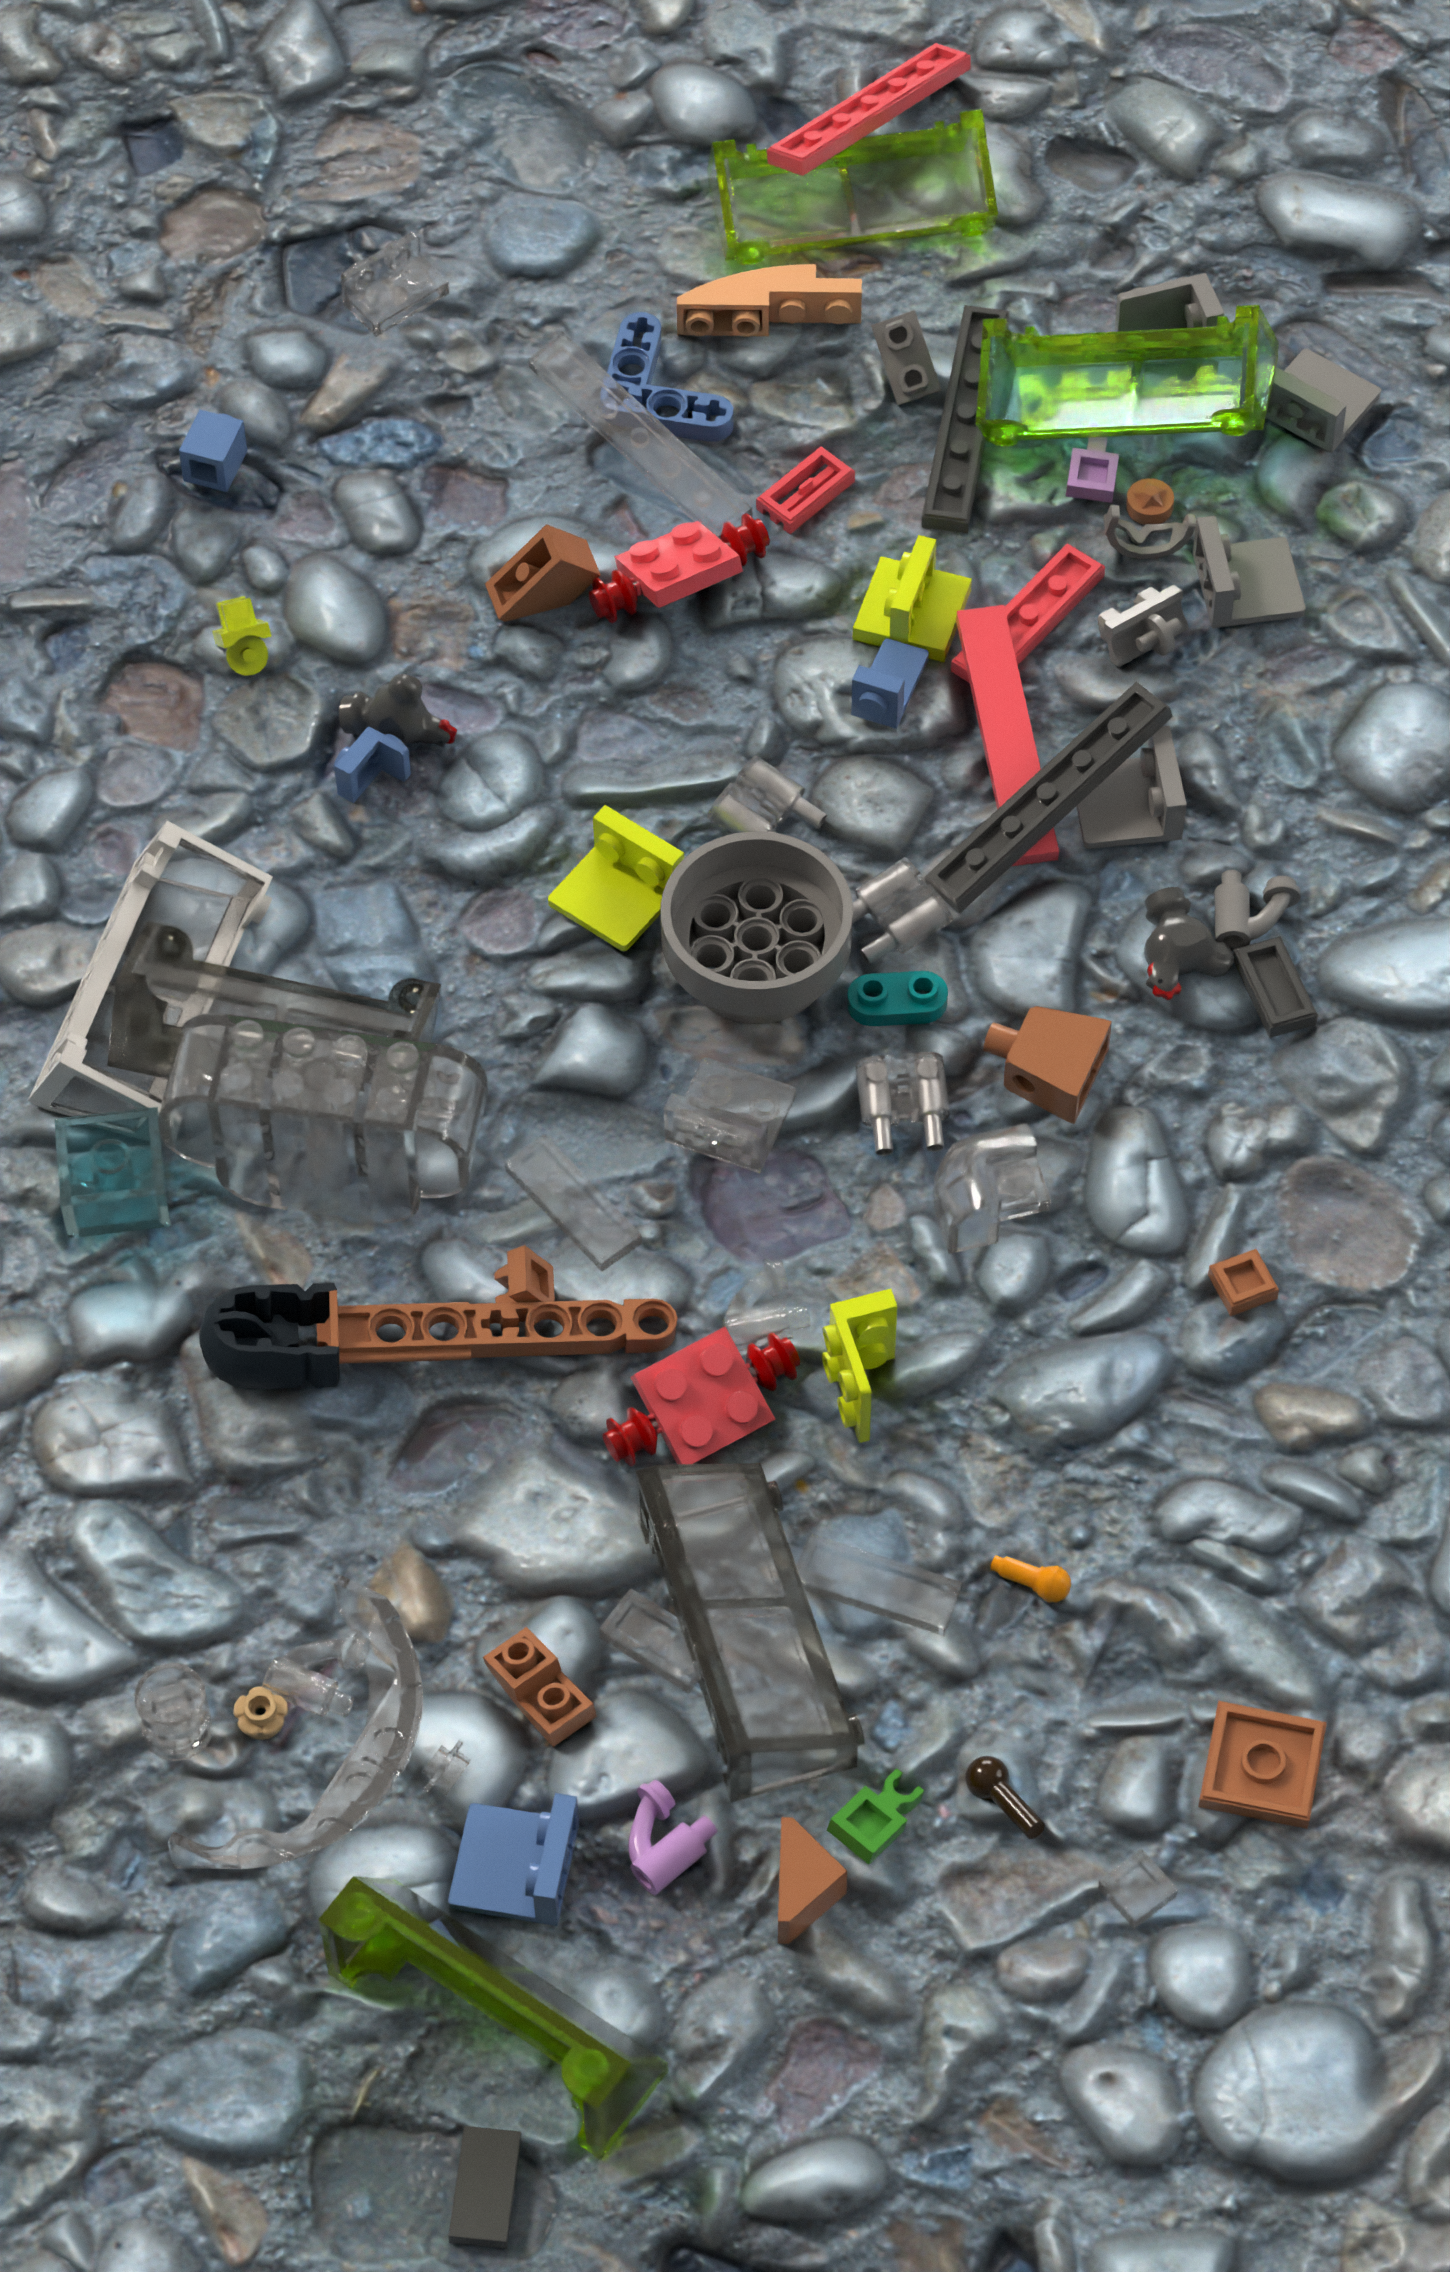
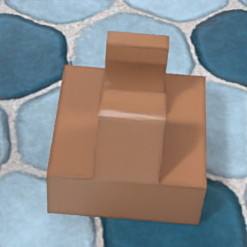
M525 1245L507 1251L508 1263L498 1269L494 1276L495 1280L506 1288L509 1287V1291L495 1297V1302L555 1301L553 1266Z

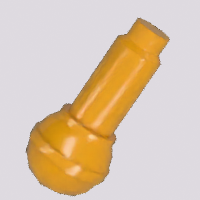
M997 1555L992 1560L991 1571L997 1572L1000 1577L1033 1588V1591L1048 1603L1062 1601L1070 1592L1071 1578L1068 1572L1060 1566H1041L1039 1568L1008 1556L1003 1558Z

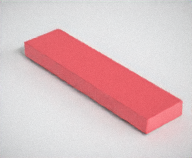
M1067 543L1005 606L1018 665L1104 578V565ZM962 650L951 661V672L969 682Z

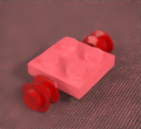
M745 513L741 516V526L737 528L728 521L723 523L721 539L699 521H695L693 523L688 522L677 525L670 533L654 540L638 542L630 550L614 556L618 570L612 571V582L605 585L599 578L593 579V590L589 591L591 606L599 618L605 616L610 623H615L617 621V611L620 609H624L630 615L636 613L638 596L642 594L658 608L675 602L743 572L742 567L747 564V554L751 552L758 558H764L766 555L765 546L770 543L767 529L760 519L754 520L749 514Z
M725 1326L635 1373L630 1378L650 1415L646 1416L641 1411L629 1407L627 1409L626 1422L619 1424L612 1418L607 1419L608 1431L602 1434L607 1450L616 1462L623 1459L629 1466H634L636 1463L635 1452L643 1449L650 1455L656 1454L657 1435L661 1434L681 1471L762 1428L776 1419L757 1384L770 1391H774L777 1388L776 1377L783 1374L788 1379L795 1380L797 1378L796 1367L800 1365V1358L796 1348L787 1337L780 1339L775 1333L771 1332L767 1336L768 1346L762 1350L753 1343L748 1344L745 1363Z

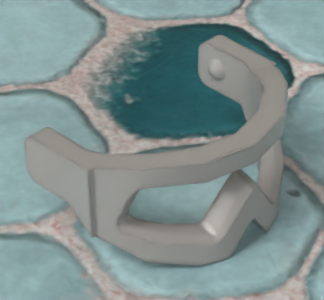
M1110 505L1107 514H1104L1105 535H1107L1110 545L1122 555L1136 559H1157L1177 552L1185 544H1188L1196 528V517L1194 514H1186L1183 523L1145 524L1140 531L1131 522L1119 519L1120 510L1118 505ZM1116 527L1125 531L1136 545H1140L1151 533L1172 531L1170 542L1167 544L1138 547L1118 538Z

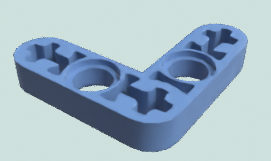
M635 312L625 317L620 324L601 392V415L604 421L616 428L708 442H717L727 438L733 431V406L731 402L725 397L715 394L651 385L661 349V323L653 314L646 312ZM639 333H644L641 348L636 347L634 338H637ZM627 364H636L643 368L641 373L634 376L625 375L619 370ZM620 402H626L624 407H618ZM642 404H646L647 412H641L643 410ZM670 405L676 407L679 413L672 417H662L656 414L655 411L661 406ZM688 411H692V419H688ZM711 415L717 416L715 421H708Z

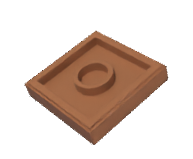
M1218 1701L1198 1807L1308 1829L1327 1722Z

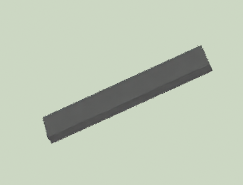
M964 305L922 513L921 527L960 533H968L1009 325L1010 311Z
M1135 682L924 877L927 886L961 913L1173 717L1170 707L1138 682Z

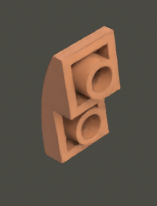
M527 1627L483 1656L486 1666L508 1696L553 1747L597 1717L594 1704L561 1671L558 1658Z

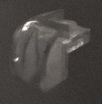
M1027 1124L1013 1125L968 1136L953 1143L940 1161L934 1177V1210L948 1254L996 1244L999 1240L1000 1221L1050 1210L1051 1198L1036 1157L1037 1143Z

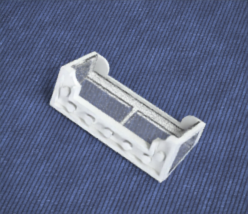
M166 821L132 866L28 1101L48 1111L153 1137L165 1123L173 1125L186 1102V1098L180 1096L182 1085L179 1083L245 928L251 921L259 924L270 906L272 898L265 894L273 876Z

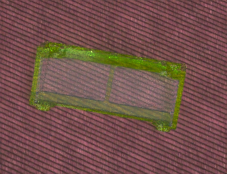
M982 109L960 112V123L947 125L946 129L944 121H936L933 129L863 137L804 176L768 164L767 149L757 150L756 144H748L745 153L736 150L735 140L712 142L707 174L725 261L736 260L739 265H751L763 261V256L961 232L962 237H976L986 234L989 228L994 227L998 217V209Z

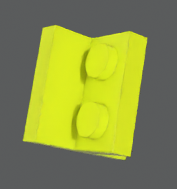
M918 535L912 552H904L901 561L880 556L854 623L852 640L881 647L883 640L889 638L925 649L929 652L928 659L945 662L957 630L956 614L957 611L964 610L971 592L972 578L935 570L937 539Z

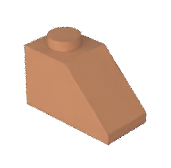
M546 524L485 583L498 619L507 622L570 605L593 583V579L598 578L601 574L586 539Z

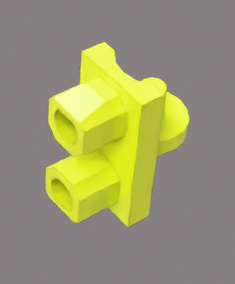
M241 596L216 603L222 628L212 631L215 645L227 648L226 660L230 668L236 673L244 676L259 673L266 666L268 660V649L265 642L260 639L271 637L268 622L256 619L251 598Z

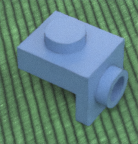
M368 726L351 747L347 746L340 751L335 760L334 772L338 795L354 803L381 771L405 782L411 775L408 748L396 736L391 734L384 735Z

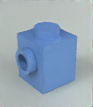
M199 409L179 450L183 481L228 492L248 451L244 421L227 414H216Z

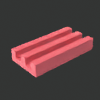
M821 446L756 498V509L762 514L766 511L769 512L771 521L775 524L781 521L783 523V530L792 534L855 482V471ZM824 464L828 465L814 478L807 479ZM798 485H800L799 490L795 492L792 496H790L781 505L777 503L787 494H789L792 490H794Z

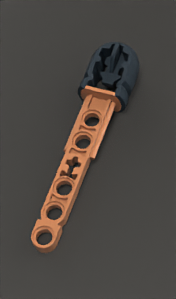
M313 1283L306 1291L298 1284L249 1285L233 1288L213 1301L204 1315L199 1333V1343L208 1368L220 1380L234 1387L246 1389L300 1388L308 1380L316 1388L337 1387L339 1383V1364L610 1354L625 1347V1353L659 1352L671 1346L675 1340L677 1315L669 1303L660 1299H624L623 1305L610 1300L338 1306L337 1288L334 1283ZM655 1316L663 1319L667 1323L668 1328L661 1334L652 1335L644 1332L639 1327V1323L646 1317ZM595 1318H606L615 1325L616 1329L607 1336H596L587 1329L586 1325ZM551 1319L559 1322L563 1327V1331L556 1337L546 1338L539 1335L534 1330V1326L541 1320ZM446 1322L454 1325L458 1330V1334L451 1340L440 1341L433 1338L429 1330L437 1323ZM519 1322H525V1337H519ZM317 1324V1347L313 1345L299 1347L298 1325L311 1326ZM396 1324L402 1327L406 1334L401 1340L391 1343L381 1340L376 1332L383 1325ZM490 1324H500L502 1336H492Z

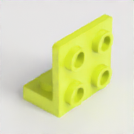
M604 805L593 817L594 847L548 896V905L619 950L627 951L661 914V900L664 888L672 872L684 859V852Z
M891 1288L830 1304L829 1325L823 1327L824 1342L828 1351L822 1353L824 1370L829 1383L838 1382L842 1396L837 1398L841 1420L845 1428L853 1426L859 1443L870 1441L872 1393L864 1369L879 1367L887 1360L895 1358L897 1303Z

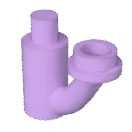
M653 1780L650 1784L643 1783L637 1788L641 1802L631 1827L628 1850L632 1862L631 1870L634 1876L649 1893L657 1895L706 1853L704 1843L717 1833V1829L712 1821L703 1815L690 1827L685 1823H680L652 1846L651 1834L655 1817L664 1821L670 1816L669 1810L675 1806V1801L665 1786L659 1781Z

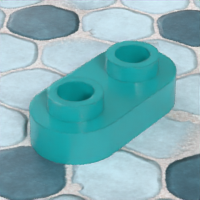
M930 971L865 974L856 978L850 984L847 1008L850 1016L856 1022L865 1026L931 1023L942 1017L947 1009L948 987L939 975ZM916 990L929 991V993L919 994ZM879 993L880 995L877 997H869L866 994Z

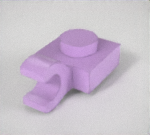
M1091 423L1087 449L1073 448L1066 497L1112 503L1119 454L1106 452L1109 425Z

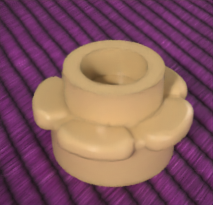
M261 1686L252 1688L247 1696H240L234 1705L233 1712L234 1716L239 1720L237 1723L238 1728L244 1734L254 1739L265 1740L275 1736L282 1729L284 1717L288 1714V1705L282 1695H275L271 1688ZM258 1708H264L266 1710V1712L263 1715H257L255 1713Z

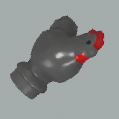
M407 674L394 676L390 682L379 687L373 697L358 691L354 695H345L340 702L339 720L346 734L360 736L369 726L384 735L391 734L396 736L404 745L423 742L426 744H436L441 747L444 744L454 743L455 735L457 734V729L448 720H442L428 712L421 700L423 686L420 680Z
M1168 887L1149 895L1145 900L1147 909L1146 919L1157 927L1145 943L1144 956L1149 965L1147 969L1149 979L1146 981V985L1153 990V995L1171 1000L1174 995H1178L1181 992L1178 976L1194 971L1212 977L1225 976L1234 963L1233 953L1225 943L1215 941L1204 923L1187 915L1190 911L1191 903L1188 898H1185L1183 890L1179 887Z

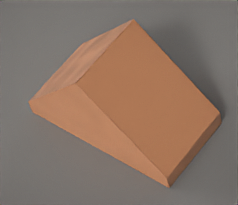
M781 1817L778 1944H790L847 1894V1870L793 1817Z

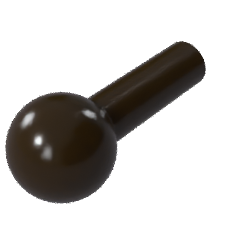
M982 1756L971 1762L965 1775L969 1791L980 1799H992L1028 1839L1038 1837L1043 1832L1045 1823L1011 1788L1006 1765L1000 1759L993 1756Z

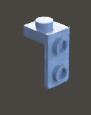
M889 638L884 639L871 668L859 665L853 676L851 715L897 729L928 662L929 652L925 649Z

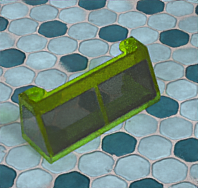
M353 1876L318 1919L328 1974L351 1989L358 1981L357 1978L366 1974H381L382 1978L391 1982L408 1961L561 2065L563 2083L567 2090L573 2094L571 2097L572 2107L581 2113L583 2119L581 2130L577 2135L578 2145L602 2160L668 2073V2063L397 1880Z

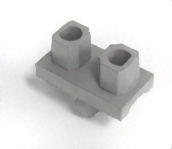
M915 310L871 325L897 405L942 391Z
M1175 585L1161 592L1149 587L1137 594L1132 608L1124 612L1111 608L1098 616L1100 636L1108 645L1110 661L1113 664L1121 667L1152 649L1161 656L1174 651V637L1189 629L1181 606L1183 599L1182 590Z

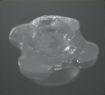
M458 1740L451 1751L442 1745L422 1771L431 1778L422 1791L427 1794L431 1787H434L446 1796L471 1762L470 1758L459 1751L464 1742Z

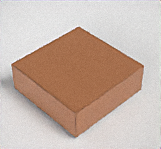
M1257 1249L1209 1266L1208 1276L1230 1316L1278 1299L1279 1289Z

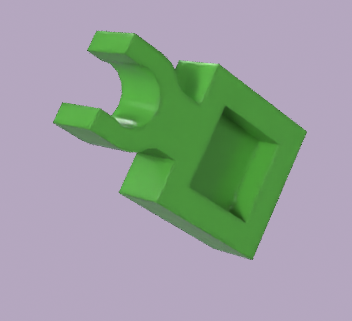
M897 1768L887 1777L879 1795L865 1785L830 1819L827 1828L829 1833L868 1865L904 1831L908 1820L901 1814L912 1811L921 1802L925 1791L918 1786L909 1795L897 1793L894 1789L899 1785L903 1774Z

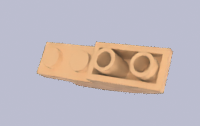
M816 264L766 267L719 278L677 297V335L769 336V322L861 324L862 279L816 278Z

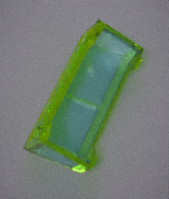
M1260 305L1236 306L1235 320L1230 323L1227 316L1218 317L1217 326L1060 335H1040L1035 326L1025 327V335L1014 333L1008 330L1006 318L983 319L976 426L987 442L997 446H1014L1018 441L1204 432H1221L1228 436H1243L1249 430H1263L1278 361L1279 342Z

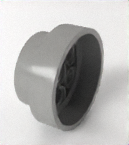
M765 831L740 832L714 839L691 852L678 864L666 883L661 900V942L665 961L674 978L688 993L698 999L708 1009L726 1019L747 1024H767L790 1018L806 1009L814 1000L828 991L841 976L848 963L853 935V902L849 886L839 868L829 857L800 839ZM706 967H717V968H715V969H708V968H706Z

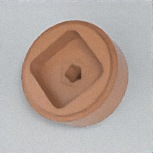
M1147 478L1131 485L1127 492L1126 510L1134 521L1143 525L1161 524L1172 515L1174 493L1168 484L1158 479Z

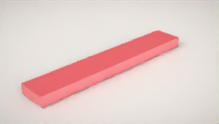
M933 44L767 149L768 164L804 176L971 69L970 55L941 44Z
M1004 605L960 610L956 614V623L997 809L1041 770ZM1054 827L1012 866L1058 860L1059 848Z

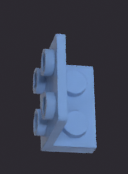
M555 1793L551 1813L542 1811L541 1814L472 1803L468 1809L449 1893V1907L456 1910L558 1926L579 1828L577 1796Z

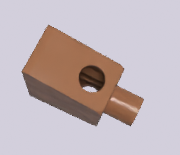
M1035 1006L1029 1009L1019 1031L993 1022L986 1035L983 1051L1006 1059L1004 1086L1008 1091L1067 1122L1075 1124L1108 1053L1112 1021Z

